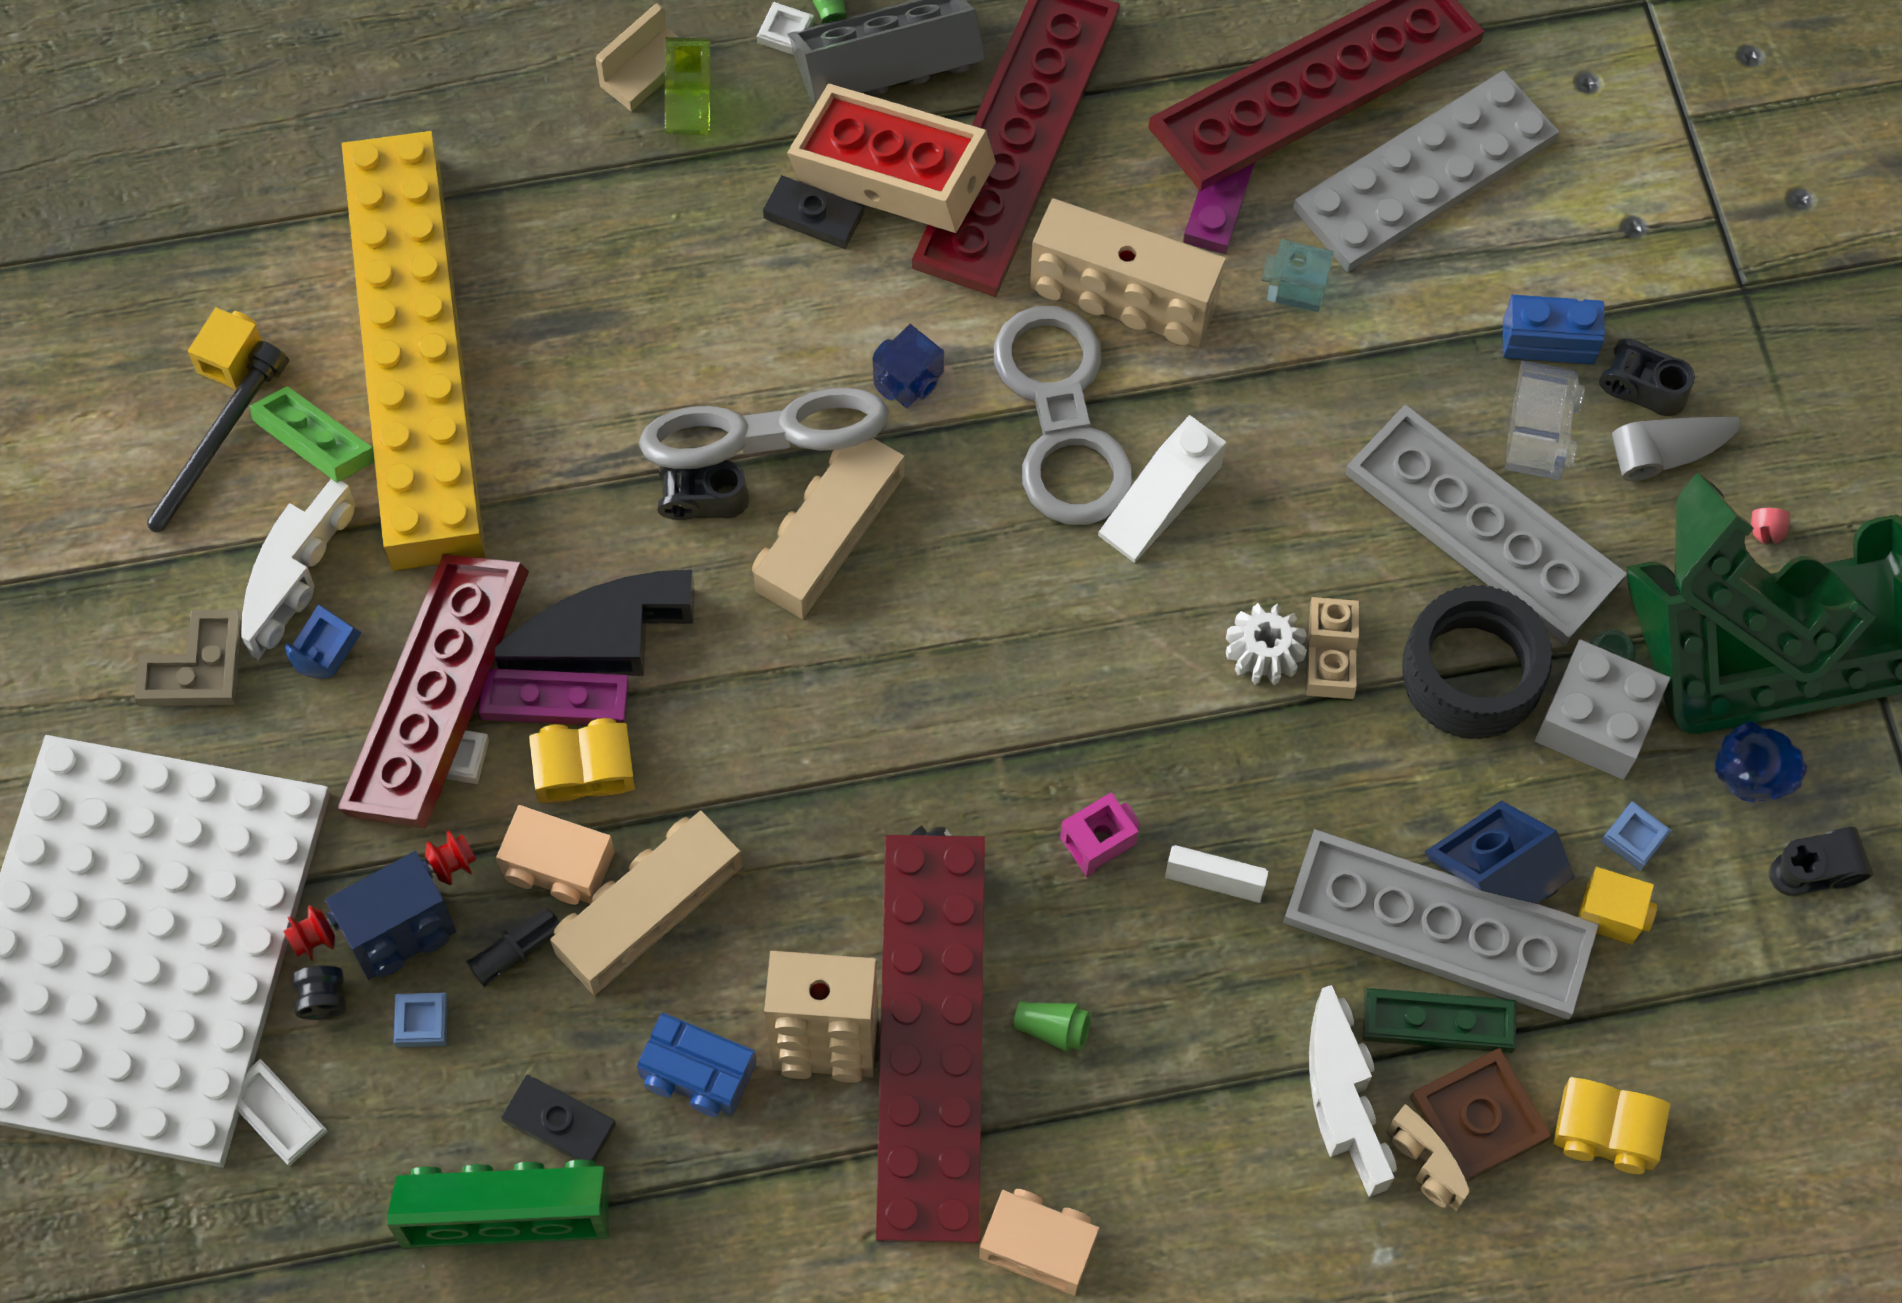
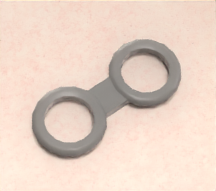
M1034 306L1016 313L1002 326L994 343V365L1002 382L1018 396L1035 402L1043 433L1030 446L1023 461L1022 485L1031 504L1047 518L1066 525H1090L1108 518L1132 485L1131 463L1122 445L1107 432L1090 426L1083 391L1094 382L1102 364L1101 343L1092 325L1078 313L1059 306ZM1039 326H1055L1068 331L1078 340L1083 351V360L1079 369L1069 378L1058 382H1039L1028 378L1017 368L1012 358V349L1016 340L1030 329ZM1068 445H1083L1098 451L1107 459L1113 471V481L1109 490L1098 500L1087 504H1069L1056 499L1046 490L1041 479V468L1045 459L1055 450Z
M829 388L811 392L792 401L783 411L741 416L726 408L694 406L671 411L653 420L644 428L639 440V446L646 459L658 466L673 469L703 468L721 463L735 456L742 449L744 454L788 449L790 448V443L801 448L818 451L840 450L860 445L876 437L887 425L889 410L880 397L868 391L853 388ZM831 408H851L868 414L862 421L836 430H817L800 424L807 416ZM695 426L717 427L729 432L721 440L698 448L679 449L668 447L661 443L668 435L678 430Z

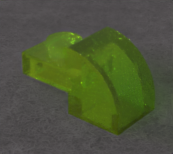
M665 37V134L709 135L710 38Z

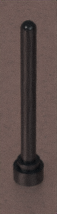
M259 340L249 353L248 359L250 362L247 365L249 372L148 518L147 526L152 532L159 533L168 525L265 381L270 382L273 377H279L290 361L280 349L268 342Z

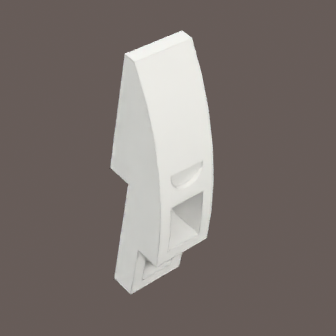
M330 479L305 512L289 503L262 545L246 589L241 637L250 655L257 660L260 659L267 649H272L279 643L284 634L285 625L295 612L304 610L311 601L315 585L308 567L315 566L321 560L326 551L328 541L337 530L344 529L354 515L356 504L349 485L342 481L336 483Z
M1332 985L1322 988L1316 1003L1311 1026L1309 1071L1313 1105L1329 1156L1332 1157L1349 1150L1366 1192L1371 1197L1389 1189L1395 1178L1393 1172L1397 1171L1391 1149L1387 1143H1379L1372 1126L1376 1124V1118L1366 1096L1359 1097L1358 1093L1366 1090L1372 1078L1371 1072L1374 1071V1063L1371 1054L1364 1043L1357 1044L1350 1028L1354 1026L1351 1009L1345 998H1337Z

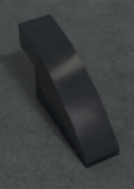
M692 569L656 571L627 576L593 586L557 602L533 616L495 647V659L498 669L644 676L646 623L693 624L695 588Z

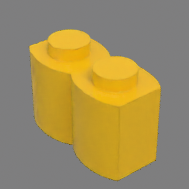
M601 718L591 721L587 727L578 730L568 729L565 725L555 724L545 726L540 729L539 733L529 736L538 802H563L585 796H606L635 790L627 723H617L616 720L611 718Z
M1570 1077L1564 1087L1553 1144L1563 1148V1153L1570 1158L1592 1161L1594 1156L1603 1157L1613 1161L1614 1167L1620 1171L1630 1174H1643L1645 1169L1654 1170L1660 1161L1671 1103L1650 1095L1619 1090L1596 1081Z

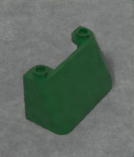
M1697 472L1681 491L1676 502L1675 585L1677 591L1689 605L1792 678L1801 682H1812L1820 679L1828 673L1874 621L1876 616L1833 570L1811 556H1799L1791 559L1775 576L1756 563L1745 546V536H1748L1753 531V526L1734 511L1725 501L1723 493L1712 482Z

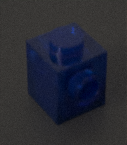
M909 324L893 340L887 339L882 342L872 358L874 386L883 397L890 401L896 399L905 408H908L918 398L922 400L928 397L935 389L939 377L944 373V350L912 324Z

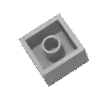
M1579 639L1534 742L1624 780L1639 754L1670 677Z

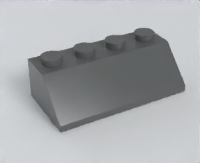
M912 0L813 26L801 31L787 33L807 95L815 104L828 83L875 96L886 93L890 90L889 86L902 82H906L909 85L925 83L932 78V74L948 71V73L952 74L966 72L973 68V63L985 60L976 10L966 0Z

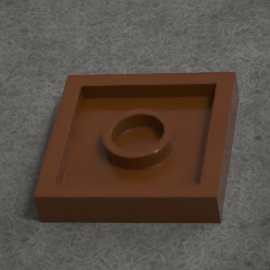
M1500 1048L1422 1086L1410 1095V1099L1421 1118L1435 1131L1455 1158L1466 1182L1547 1142L1551 1137L1550 1132Z

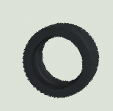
M1485 585L1454 588L1452 591L1449 590L1439 595L1436 600L1431 601L1413 624L1403 653L1402 674L1404 687L1416 711L1429 724H1433L1435 728L1460 738L1482 739L1499 736L1501 733L1504 734L1519 725L1538 704L1551 673L1552 643H1550L1548 630L1544 626L1543 620L1539 618L1538 613H1535L1533 608L1527 605V602L1519 599L1517 595H1512L1511 592L1503 591L1501 588L1486 587ZM1456 628H1478L1493 633L1512 647L1522 666L1521 681L1513 691L1498 697H1474L1457 691L1440 677L1431 661L1430 650L1433 641L1439 635Z

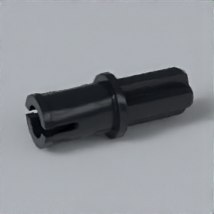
M544 908L508 933L506 929L501 932L503 937L484 951L467 960L466 963L485 988L490 982L520 961L522 964L528 962L526 956L555 935L554 930L560 921L552 910Z

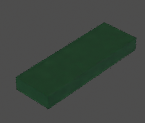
M1366 988L1364 993L1363 1041L1494 1051L1500 1048L1502 1052L1513 1053L1516 1049V1000Z

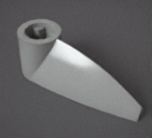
M1697 417L1639 421L1623 425L1612 432V440L1622 478L1626 481L1645 480L1658 475L1663 470L1675 468L1703 458L1731 439L1739 431L1740 421L1739 417Z

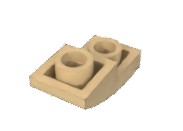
M1311 597L1306 696L1354 699L1356 692V649L1359 640V601Z
M1405 1104L1392 1120L1387 1133L1393 1137V1145L1402 1154L1413 1160L1419 1157L1425 1162L1415 1178L1416 1181L1422 1184L1421 1191L1436 1205L1440 1207L1448 1205L1457 1211L1470 1193L1465 1177L1455 1158L1440 1137L1416 1112Z

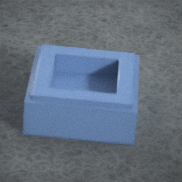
M1632 801L1604 835L1601 842L1641 871L1672 830Z
M446 993L395 994L394 1044L396 1047L447 1046L448 997Z

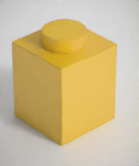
M215 307L187 352L198 374L236 390L249 372L247 369V365L250 362L248 359L249 353L256 343L262 339L257 329V324L249 316L238 311H233L231 314Z
M1596 867L1586 883L1578 917L1599 924L1596 934L1633 945L1641 931L1649 932L1654 922L1657 903L1650 902L1654 884Z

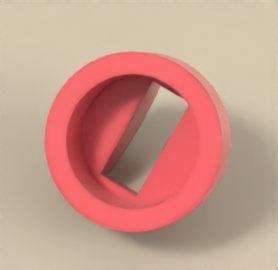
M1778 508L1753 510L1751 525L1754 528L1752 532L1756 540L1762 544H1768L1770 536L1774 544L1784 540L1790 528V512Z

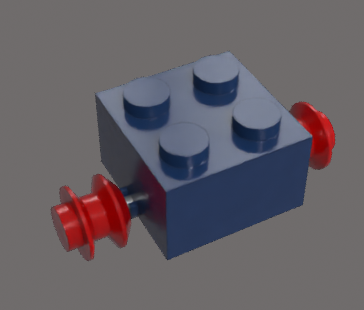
M447 831V843L440 847L428 841L426 843L425 857L429 864L425 860L421 861L417 852L414 851L326 898L325 901L331 910L326 913L327 919L322 910L311 905L308 906V918L300 922L288 916L287 918L292 926L283 932L296 956L299 957L307 953L310 960L313 961V949L321 944L333 950L336 939L332 927H334L335 931L341 930L364 974L370 980L375 976L386 977L397 972L404 966L406 959L421 951L423 953H430L444 946L449 941V936L457 931L445 902L432 880L434 878L432 873L435 874L438 881L449 886L453 885L452 874L460 869L472 875L469 864L477 860L463 834L454 839L451 832Z

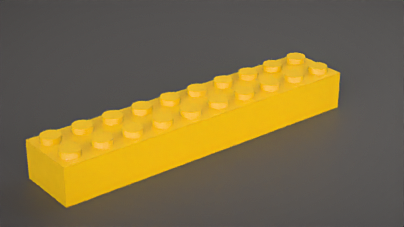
M432 131L343 142L342 153L382 537L387 558L392 571L437 565L440 563L443 554L486 558L440 162Z

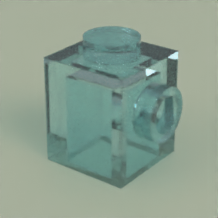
M1280 239L1277 255H1267L1261 281L1269 283L1266 300L1319 312L1334 251Z

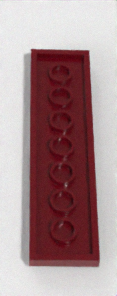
M1110 0L1027 1L972 126L987 131L996 163L956 233L927 224L912 258V269L997 297L1119 16V3Z
M1375 0L1151 116L1148 128L1198 190L1202 191L1481 43L1485 31L1457 0Z
M885 835L876 1242L979 1243L984 836Z

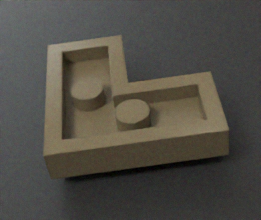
M239 609L191 610L187 654H139L134 698L138 706L235 705L242 629V615Z

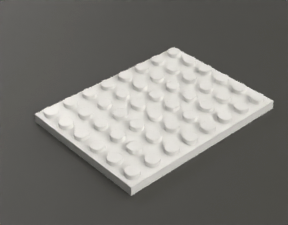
M45 735L0 872V1125L224 1168L239 1116L237 1106L239 1099L243 1098L245 1091L243 1086L249 1068L254 1064L288 945V939L283 931L292 925L287 917L290 916L293 919L296 917L331 793L327 786Z

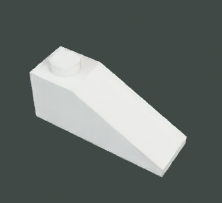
M1189 415L1158 449L1100 529L1098 536L1135 563L1220 470L1226 441Z

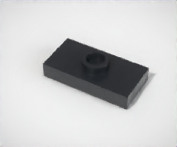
M783 175L778 180L763 209L764 219L846 249L864 214L863 205Z
M526 1074L501 1117L505 1124L574 1160L595 1161L616 1126L614 1119Z

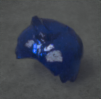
M1750 721L1734 728L1730 734L1725 736L1715 763V772L1733 795L1743 801L1754 804L1757 800H1777L1795 792L1802 786V780L1807 773L1808 766L1803 759L1801 749L1793 745L1788 736L1774 729H1763L1758 724Z

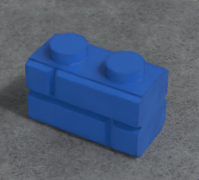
M1511 294L1508 308L1503 318V358L1595 364L1605 336L1604 301L1586 299L1578 301V299Z
M662 1012L651 1033L650 1040L647 1042L639 1058L637 1069L640 1078L645 1079L644 1087L657 1095L671 1098L673 1092L692 1099L690 1106L705 1115L717 1117L721 1111L732 1116L756 1067L757 1060L755 1050Z

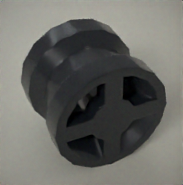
M328 965L312 966L300 969L293 974V986L299 991V999L294 1004L295 1015L298 1018L306 1020L329 1019L337 1017L346 1011V1000L340 995L339 988L344 982V974L341 968Z

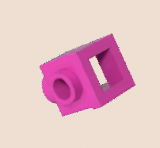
M1111 792L1062 821L1060 839L1085 876L1088 877L1095 873L1096 868L1136 845L1139 832L1137 829L1140 828V824L1131 807L1127 803L1120 805ZM1106 832L1110 835V838L1100 843L1094 834Z

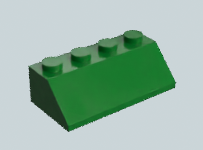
M583 1159L568 1161L565 1163V1168L545 1169L543 1163L521 1162L514 1165V1170L493 1171V1167L490 1165L472 1164L462 1167V1172L442 1173V1169L437 1167H416L411 1169L410 1175H396L387 1213V1226L402 1248L609 1239V1178L604 1166H596L595 1161Z

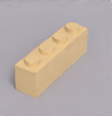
M874 438L857 446L833 451L829 460L830 467L822 477L816 476L813 478L805 491V501L797 513L791 511L787 514L779 527V538L771 549L767 547L762 549L753 563L752 572L754 574L755 592L802 620L904 478V455Z
M701 810L691 819L684 817L676 822L668 831L667 839L653 851L646 849L641 852L630 864V871L616 883L614 881L605 883L593 895L592 904L579 915L576 913L568 915L555 928V935L550 939L555 955L594 996L743 868L740 850Z

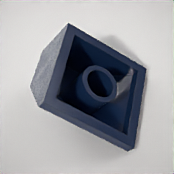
M1502 800L1425 851L1428 860L1481 891L1535 904L1553 896L1559 888L1575 878L1557 830Z

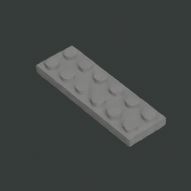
M1503 70L1296 198L1293 210L1348 273L1556 142L1559 131Z
M1404 405L1346 467V476L1488 586H1493L1497 589L1501 588L1506 592L1509 591L1512 595H1517L1519 599L1527 602V605L1531 606L1535 613H1538L1539 618L1543 620L1548 632L1565 645L1570 642L1621 585L1627 575L1625 571L1407 405Z
M1316 829L1313 831L1283 921L1284 924L1505 999L1516 1000L1517 1003L1567 1020L1573 1015L1599 925L1540 904L1481 891L1459 877Z

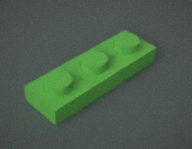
M288 386L250 405L252 421L336 483L375 462L372 446Z

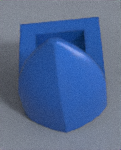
M318 605L293 645H286V654L293 667L300 674L316 679L330 678L335 675L362 632L328 609Z

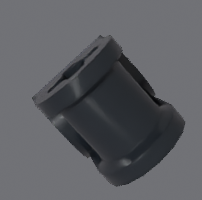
M1633 339L1619 340L1614 347L1615 358L1609 370L1604 371L1599 378L1601 388L1615 398L1630 401L1659 415L1673 416L1680 413L1687 404L1695 380L1694 370L1690 364L1682 359L1674 358L1649 348L1640 341ZM1663 384L1673 385L1678 390L1668 389Z
M725 460L716 465L698 469H673L660 466L659 476L664 480L663 498L658 501L657 511L665 518L672 520H688L692 518L728 519L737 517L748 507L749 495L744 472L733 461ZM731 485L736 487L729 493L722 494L716 492L722 486Z
M1856 827L1840 828L1822 835L1791 841L1783 850L1782 855H1779L1771 863L1769 869V878L1774 888L1788 896H1799L1831 888H1847L1860 884L1873 876L1871 865Z

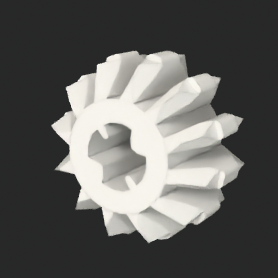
M1259 603L1253 606L1251 615L1240 611L1235 619L1236 626H1231L1227 630L1226 640L1230 643L1226 649L1227 660L1238 661L1235 667L1237 676L1251 671L1253 673L1252 682L1254 685L1261 681L1262 675L1267 676L1274 686L1279 683L1281 673L1292 677L1297 671L1298 666L1296 662L1304 661L1307 650L1301 645L1305 642L1307 636L1305 629L1294 628L1297 622L1295 613L1284 618L1279 616L1280 607L1278 603L1271 608L1270 613H1265Z

